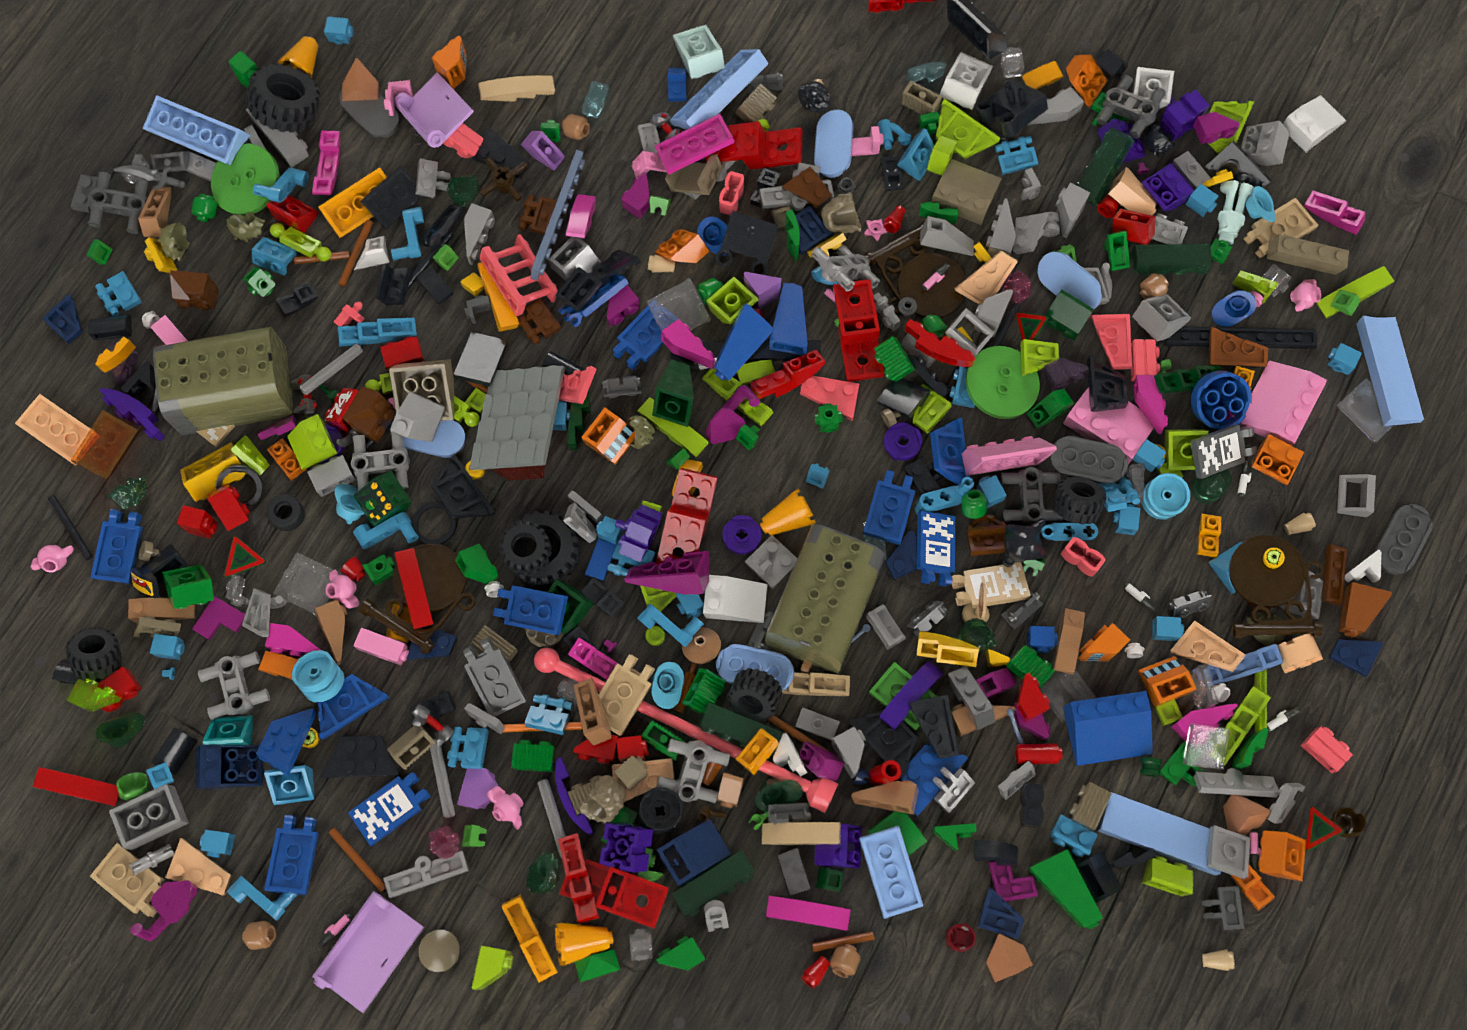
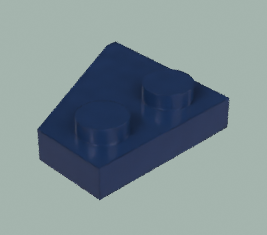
M810 206L795 215L800 232L799 250L801 255L831 237V233Z
M69 294L42 318L68 344L72 343L83 332L74 299Z
M913 530L909 531L885 563L893 580L918 570L917 538Z
M424 626L418 629H429V627ZM437 630L430 638L435 645L430 654L421 653V647L412 642L406 659L412 661L413 659L420 658L430 659L438 656H450L457 637Z
M1339 639L1336 641L1329 659L1366 677L1383 643Z
M988 887L978 927L1019 939L1024 918L992 888Z

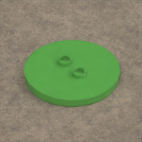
M242 144L231 165L218 161L214 167L211 177V190L215 201L221 208L234 215H247V212L255 214L261 211L270 200L266 197L254 195L253 187L256 183L267 187L274 186L279 179L277 162L264 148L255 144Z
M993 346L982 350L975 356L974 365L966 370L965 385L970 399L978 409L991 417L1012 419L1023 415L1033 406L1039 395V376L1037 371L1022 376L1021 352L1010 347Z

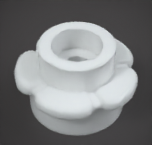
M154 311L145 313L142 317L143 326L147 329L151 328L150 326L160 319Z
M491 581L484 589H486L488 597L495 598L498 597V589H504V586L498 581Z
M1130 643L1125 648L1128 658H1140L1145 650L1139 643Z
M1224 683L1217 684L1211 690V697L1214 701L1224 702L1230 695V689Z

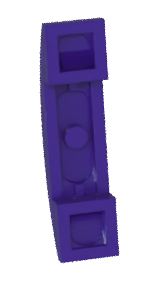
M928 661L903 686L879 718L895 730L911 711L907 702L920 700L940 680L944 672Z
M560 757L556 762V784L560 799L572 820L591 836L594 832L585 814L576 815L564 785V781L570 779V775L563 759Z

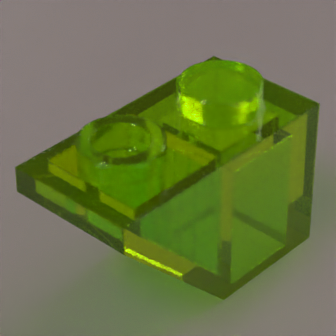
M87 678L86 681L77 680L66 701L93 712L117 703L121 698L114 695L116 693L115 690L106 686L100 689L97 687L99 683Z

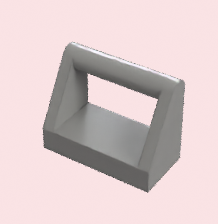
M967 308L945 332L950 338L955 339L964 350L968 349L971 351L974 357L995 333ZM963 317H966L987 335L978 346L955 328Z
M1339 475L1337 513L1366 518L1374 512L1376 475ZM1347 482L1361 484L1360 507H1345Z

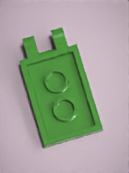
M894 662L869 691V694L887 707L912 676ZM928 690L920 700L937 696ZM910 711L903 722L916 731L920 725L913 712Z

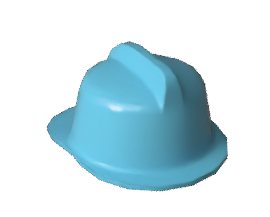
M1255 187L1252 190V195L1245 203L1249 216L1253 219L1263 217L1269 222H1274L1276 216L1271 196L1264 188Z
M340 484L335 488L336 511L340 517L346 520L347 524H351L365 513L354 498V494L358 489L349 484Z
M674 662L663 663L657 668L652 678L653 700L663 709L675 707L680 700L684 674L679 665Z

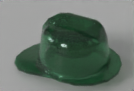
M1226 469L1202 479L1196 477L1191 489L1196 500L1201 503L1211 504L1220 499L1231 484L1232 477L1230 471Z
M132 712L106 720L96 730L97 739L114 748L126 746L143 728L145 723L144 716L140 713Z
M770 778L761 784L755 803L760 810L768 812V805L796 802L802 796L803 790L796 781Z

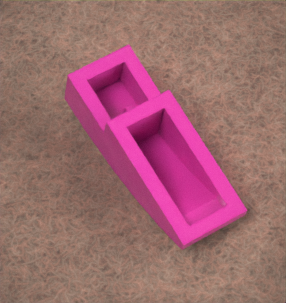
M1312 191L1304 204V207L1321 219L1356 235L1365 221L1366 212L1348 207L1347 201L1316 191Z
M577 195L568 222L566 236L585 238L595 212V196Z

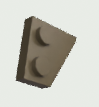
M151 616L140 617L134 629L133 637H140V633H151V637H154V634L177 637L181 624L169 619L161 621Z

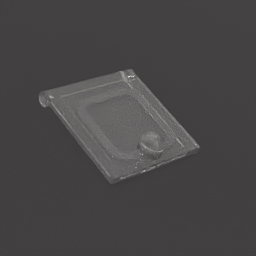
M691 278L646 301L661 331L678 319L686 323L691 330L711 320Z
M1367 379L1363 380L1337 405L1373 443H1377L1394 426L1383 425L1373 385Z
M296 552L273 594L281 596L286 601L316 616L315 608L327 604L330 599L326 593V586L331 582L329 572L333 571V569Z

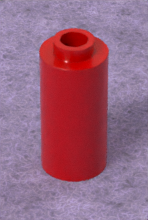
M1057 743L1016 744L1015 747L1017 765H1024L1027 761L1031 764H1058L1063 756L1062 748L1058 747Z
M888 760L870 770L869 780L874 786L895 781L901 775V767L896 761Z

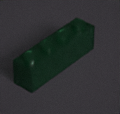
M1112 127L1109 132L1104 134L1101 146L1095 150L1093 160L1090 165L1086 166L1081 181H1078L1076 186L1090 192L1087 203L1098 206L1134 143L1130 135Z
M1210 244L1136 245L1132 252L1133 273H1140L1141 275L1150 273L1161 275L1168 273L1186 274L1187 272H1195L1196 274L1206 273L1212 266Z
M709 702L705 703L697 724L702 727L701 731L710 735L713 732L720 734V739L731 742L732 739L738 741V746L742 748L747 746L761 728L777 739L778 743L783 734L779 730Z
M743 850L680 888L672 896L684 916L689 915L691 918L701 912V906L712 900H719L717 896L725 893V895H728L736 889L735 885L742 881L745 884L753 879L752 874L755 873V870Z

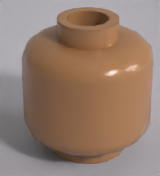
M570 114L562 122L564 135L568 138L581 140L589 133L590 126L585 117Z
M1151 274L1140 283V295L1144 299L1164 295L1168 292L1167 286L1169 283L1163 275Z
M268 921L252 922L246 926L242 939L249 949H264L270 947L275 940L276 931Z
M845 944V946L837 947L830 961L833 972L844 978L854 975L860 962V955L852 945Z

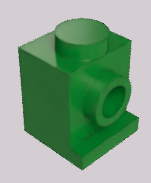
M384 554L372 562L363 565L376 586L392 577L393 568L396 566L392 558H387ZM383 565L381 570H377V568Z

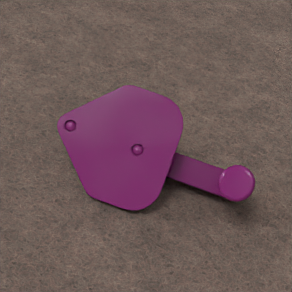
M741 385L710 420L706 428V437L712 444L733 440L737 437L740 428L745 425V421L733 411L745 397L749 400V405L752 407L760 404L759 398L746 385Z
M190 881L164 883L154 893L151 900L152 906L161 916L148 930L143 929L140 923L134 924L130 929L131 934L146 941L154 940L170 923L178 922L188 912L190 902L197 894V886Z

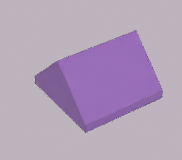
M744 272V286L759 299L754 304L757 309H762L780 298L782 278Z

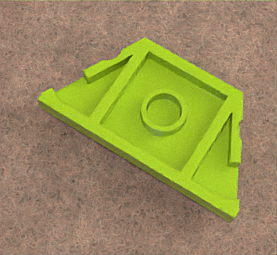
M946 99L943 100L936 133L937 140L940 136L957 141L954 152L963 159L999 143L1000 137Z
M1237 101L1213 103L1209 113L1217 112L1240 124L1233 137L1227 139L1224 137L1209 144L1218 154L1233 140L1237 142L1253 106V101L1237 104Z

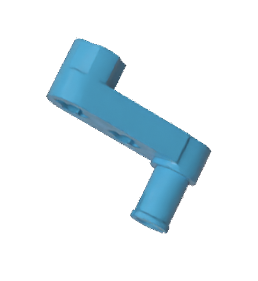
M289 167L274 186L267 187L256 183L253 187V194L281 203L296 186L304 188L307 186L309 173Z
M421 207L402 211L408 244L405 247L391 249L394 261L422 256L416 228L417 224L424 223Z
M965 477L957 486L922 494L915 507L916 514L918 515L920 511L934 512L959 505L962 496L974 486L973 480L970 477Z
M401 512L372 529L366 523L358 526L353 531L362 549L372 547L401 530L408 543H412L419 538L406 512Z
M1053 523L1045 525L1041 533L1045 539L1054 541H1070L1073 537L1081 540H1094L1099 530L1093 523L1084 525L1079 523ZM1068 526L1075 530V534H1072V537L1064 534V529L1067 530L1066 527ZM1087 526H1091V529L1095 530V534H1092V537H1088V534L1084 533V529H1087ZM1050 528L1053 531L1051 535H1046V529Z
M649 604L637 618L649 629L658 623L685 648L693 640L694 634L704 625L694 616L688 625L680 630L652 604Z
M242 876L227 890V893L239 903L247 896L250 897L275 920H278L285 913L284 909L297 897V894L282 893L276 901L271 902Z

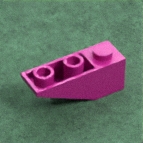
M678 319L661 331V341L672 353L707 368H713L715 363L713 353L710 350H706L700 338L695 337L691 333V329L686 323Z
M1137 375L1133 384L1135 402L1157 433L1161 434L1168 423V417L1164 415L1166 400L1159 393L1154 379L1155 375Z
M270 623L269 636L265 643V646L271 650L270 652L278 654L287 652L290 653V656L301 658L302 655L312 651H320L318 647L292 627Z
M1230 704L1191 711L1176 722L1172 728L1188 745L1193 742L1196 745L1205 738L1203 734L1207 730L1211 733L1220 726L1218 722L1222 718L1227 720L1234 715L1233 709L1238 705Z

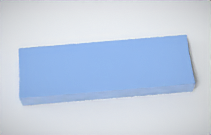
M759 49L740 50L725 65V68L721 69L669 121L673 126L688 130L716 116L769 63Z
M157 95L143 126V129L228 165H231L242 144L251 136L240 129Z
M1362 316L1356 325L1383 425L1391 426L1422 422L1424 417L1396 317L1377 318Z
M1112 793L1102 814L1098 832L1146 850L1152 848L1156 854L1212 875L1221 874V871L1207 866L1209 828Z

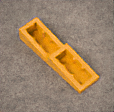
M478 263L486 296L489 297L498 331L517 328L519 325L517 316L483 263Z
M521 894L503 903L501 907L538 982L556 974L557 970Z

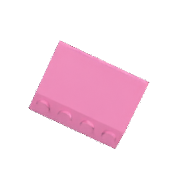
M1268 361L1267 367H1265L1252 392V403L1249 404L1245 414L1246 417L1239 425L1247 429L1253 427L1254 433L1264 438L1270 434L1292 446L1304 427L1327 380L1307 370Z
M1089 387L1063 423L1086 439L1119 447L1125 453L1128 464L1154 428L1142 410L1129 401L1126 408L1091 412Z
M1032 436L1022 438L1021 441H1015V439L1005 440L1002 444L990 442L982 447L970 445L962 453L966 476L1039 465L1054 453L1057 448L1041 438L1033 439Z

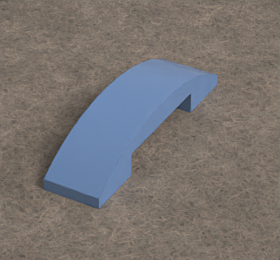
M1277 644L1245 654V658L1233 672L1211 665L1199 668L1198 671L1204 687L1208 688L1275 667L1284 662Z

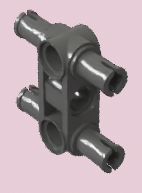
M1123 75L1117 87L1110 89L1106 93L1103 110L1096 121L1104 126L1113 113L1136 122L1129 131V134L1134 138H1139L1144 128L1156 120L1159 103L1165 96L1166 91L1161 87H1156L1150 99L1127 92L1133 79L1128 75Z
M99 172L97 186L89 194L91 214L88 224L93 227H100L104 212L129 216L127 232L138 234L140 225L138 218L147 201L146 191L149 182L145 179H137L133 194L109 190L108 185L111 175L106 172ZM99 197L104 198L100 202L95 201ZM136 204L142 205L138 209L133 208Z
M1034 467L1020 470L1018 473L1001 472V485L1018 484L1020 486L1021 509H1004L1003 521H1021V523L1028 526L1043 518L1046 521H1062L1063 517H1060L1054 509H1045L1042 491L1043 484L1060 483V472H1043ZM1026 476H1033L1035 481L1027 480ZM1028 513H1036L1037 518H1031Z

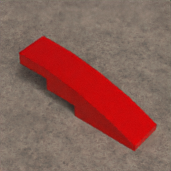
M414 548L395 552L413 628L417 629L432 625L433 620Z
M39 767L32 786L111 806H116L119 796L117 785Z
M578 833L559 838L558 842L565 874L568 879L578 923L599 918Z

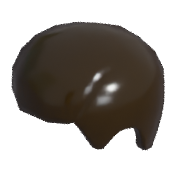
M1352 807L1339 808L1332 814L1331 820L1344 829V833L1340 835L1344 838H1354L1366 829L1367 822L1363 813H1356Z

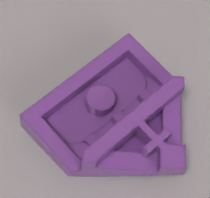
M485 768L467 769L457 805L473 809L487 808V805L491 803L487 793L493 787L498 786L495 775Z

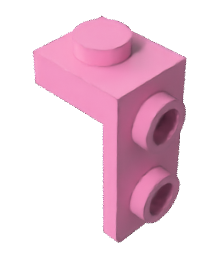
M410 80L388 82V90H385L386 99H384L385 109L389 110L390 116H394V99L398 94L407 93L413 98Z
M878 126L871 127L870 137L853 138L851 156L879 154L880 145L883 144V134L879 133Z
M642 151L632 164L635 178L640 177L643 173L647 174L650 170L667 172L658 153Z

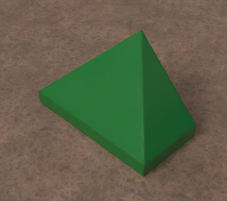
M615 949L575 961L580 982L620 970Z

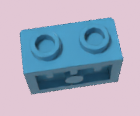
M265 237L251 249L253 264L283 276L287 274V265L296 256V250Z
M959 366V369L955 368L953 379L956 380V384L951 387L949 397H953L952 404L974 408L975 404L970 399L965 385L967 368Z
M1061 814L1049 837L1053 838V843L1060 847L1067 846L1072 849L1071 852L1082 858L1083 856L1090 855V850L1098 834Z

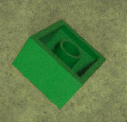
M202 564L162 572L168 597L174 609H184L194 604L202 605L214 600L212 580Z

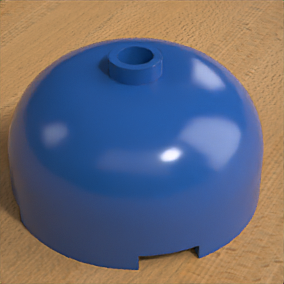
M1215 371L1203 376L1196 383L1191 394V408L1196 418L1203 424L1219 430L1241 423L1246 417L1245 414L1249 404L1252 403V394L1247 382L1242 377L1227 371ZM1226 410L1231 411L1232 414L1235 415V417H1230L1228 420H1225L1227 416Z

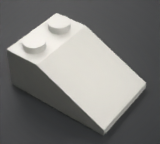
M960 52L945 79L940 96L972 110L993 66Z
M1319 96L1300 106L1287 116L1283 125L1290 132L1289 136L1307 152L1346 120L1322 96Z
M709 575V583L705 590L703 614L707 619L764 623L768 584L728 576Z

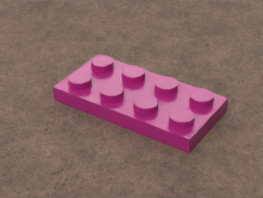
M718 114L655 145V148L668 175L734 143V139L722 116Z

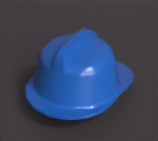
M710 216L702 220L698 226L697 234L705 246L715 254L721 249L727 225L719 218Z
M1233 291L1214 305L1212 318L1215 323L1223 327L1235 325L1255 311L1256 299L1247 291Z

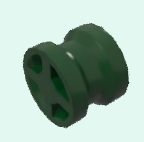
M1141 758L1142 769L1140 770V775L1148 777L1161 776L1159 771L1161 759Z

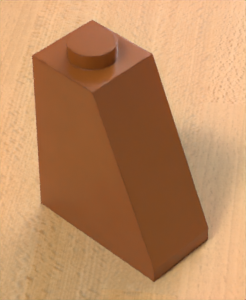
M1354 582L1350 583L1345 588L1338 631L1344 632L1349 637H1357L1364 633L1389 600L1392 592Z

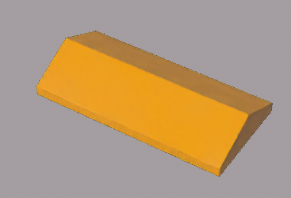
M381 168L376 169L318 207L339 238L373 217L360 201L387 178Z

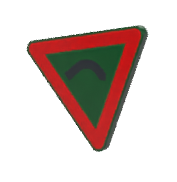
M1017 312L1016 318L1021 339L1035 341L1049 320V317Z
M234 536L224 576L229 578L264 565L266 560L241 539Z
M1311 806L1309 811L1305 846L1307 851H1311L1344 833V829L1314 806Z

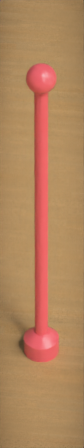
M542 648L534 656L535 667L540 672L551 673L556 671L579 683L592 678L599 693L606 683L561 661L558 653L552 648ZM644 700L637 710L696 740L703 741L706 745L721 752L729 753L735 759L743 751V748ZM767 760L759 769L807 793L809 805L823 813L826 812L838 787V783L825 778H818L811 782Z

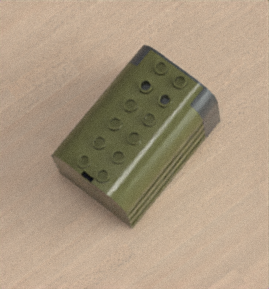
M272 327L154 347L153 361L158 405L164 419L182 436L206 429L228 425L239 426L294 415L292 391L289 384L290 375L285 344H283Z
M812 525L766 632L765 646L803 662L805 660L812 663L813 666L838 675L881 571L885 553L872 544L823 525Z

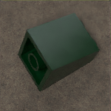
M671 359L656 387L652 416L688 427L694 400L690 367L687 364Z

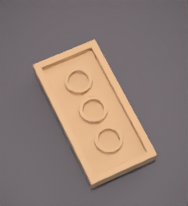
M41 394L36 397L15 422L20 428L75 466L100 437L96 432Z

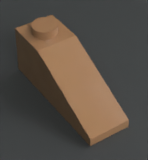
M153 187L138 218L144 237L157 238L161 233L160 228L167 226L172 195L171 187H162L158 190H155Z
M169 598L129 599L128 619L135 623H138L139 618L144 616H151L161 621L167 619H195V604L184 609H174Z
M335 600L316 607L315 614L336 664L340 665L345 624L344 615H347L344 604H339V601Z
M1065 608L1059 624L1054 670L1074 674L1083 632L1085 612Z
M589 678L573 685L584 735L593 746L611 739L609 723L593 679Z
M960 704L952 708L953 725L959 737L977 730L968 716L966 706ZM992 705L995 721L1008 716L1007 710L1010 708L1016 711L1014 706Z
M894 781L852 793V799L854 804L914 815L919 791L917 785L912 781Z

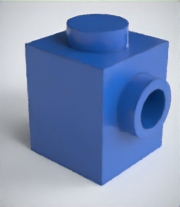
M1030 626L1027 630V647L1037 650L1038 653H1048L1049 650H1052L1057 645L1058 634L1054 633V627Z

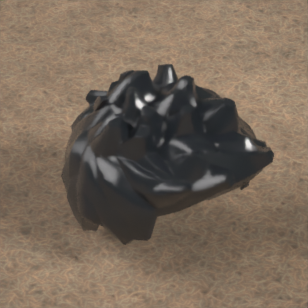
M813 81L805 84L802 83V86L798 88L800 103L806 110L820 113L826 112L825 108L831 106L828 100V89L824 84Z
M1152 123L1148 127V132L1144 136L1146 139L1144 143H1147L1146 148L1151 150L1150 152L1153 155L1159 157L1160 154L1175 147L1176 144L1171 143L1172 136L1169 133L1165 134L1159 124Z

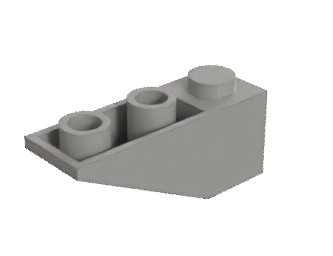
M1071 86L1066 90L1062 89L1055 97L1047 99L1048 110L1027 125L1066 121L1081 111L1084 101Z
M1004 199L1003 205L999 204L996 215L999 216L998 221L994 220L991 231H994L993 237L989 236L986 247H989L987 253L991 256H995L1000 251L1010 255L1016 238L1008 200Z
M471 203L464 218L466 252L470 265H473L474 261L479 258L480 248L482 244L486 243L487 233L489 229L493 228L495 223L492 210Z
M927 217L920 231V245L970 256L974 255V240L946 220Z

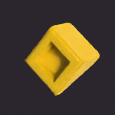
M475 273L461 281L462 287L475 297L484 289L481 277Z
M987 649L985 652L989 668L1007 665L1010 661V657Z

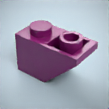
M1217 112L1198 116L1193 125L1201 144L1207 142L1209 144L1214 143L1224 137L1226 139L1231 138L1236 134L1240 126L1239 122Z
M645 173L637 177L629 191L626 190L621 197L623 208L639 219L650 208V194L647 174Z
M628 285L609 299L607 322L610 327L614 324H620L624 317L634 314L640 307L638 297Z
M1008 668L991 672L975 680L987 699L1016 686Z
M1016 703L1013 704L1016 709L1014 717L1017 726L1040 740H1046L1051 731L1048 722L1044 721L1043 714L1026 723Z
M808 741L804 742L799 753L803 764L817 777L837 781L844 762L834 753Z

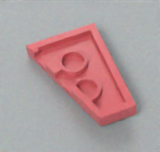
M1130 314L1092 315V322L1113 370L1132 369Z
M589 366L584 371L576 370L573 374H564L559 400L583 404L597 369Z
M812 376L802 383L800 394L818 404L829 403L837 405L838 411H841L842 415L853 421L859 384Z

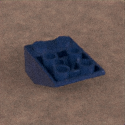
M200 745L196 748L195 789L262 786V760L256 754L260 745Z
M710 819L657 849L678 887H681L731 855Z

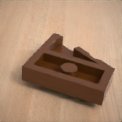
M811 166L782 187L784 191L788 190L797 195L796 197L806 200L815 207L820 206L832 197L830 191Z

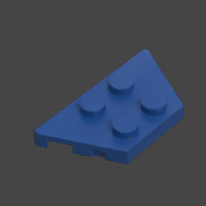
M958 418L930 433L934 470L956 485H959L963 478L970 477L966 476L962 453L966 450L962 418Z
M349 675L345 678L342 688L334 697L324 702H318L320 738L322 740L326 739L387 700L389 696L355 675Z
M311 708L272 721L256 753L259 759L268 762L270 766L275 769L278 768L284 775L289 776L317 715L315 709Z
M924 745L910 761L900 781L909 780L917 785L919 793L914 811L916 816L922 812L941 790L932 781L933 778L937 777L946 784L949 779L940 770L945 767L954 775L968 759L967 756L959 754L938 759L932 747Z

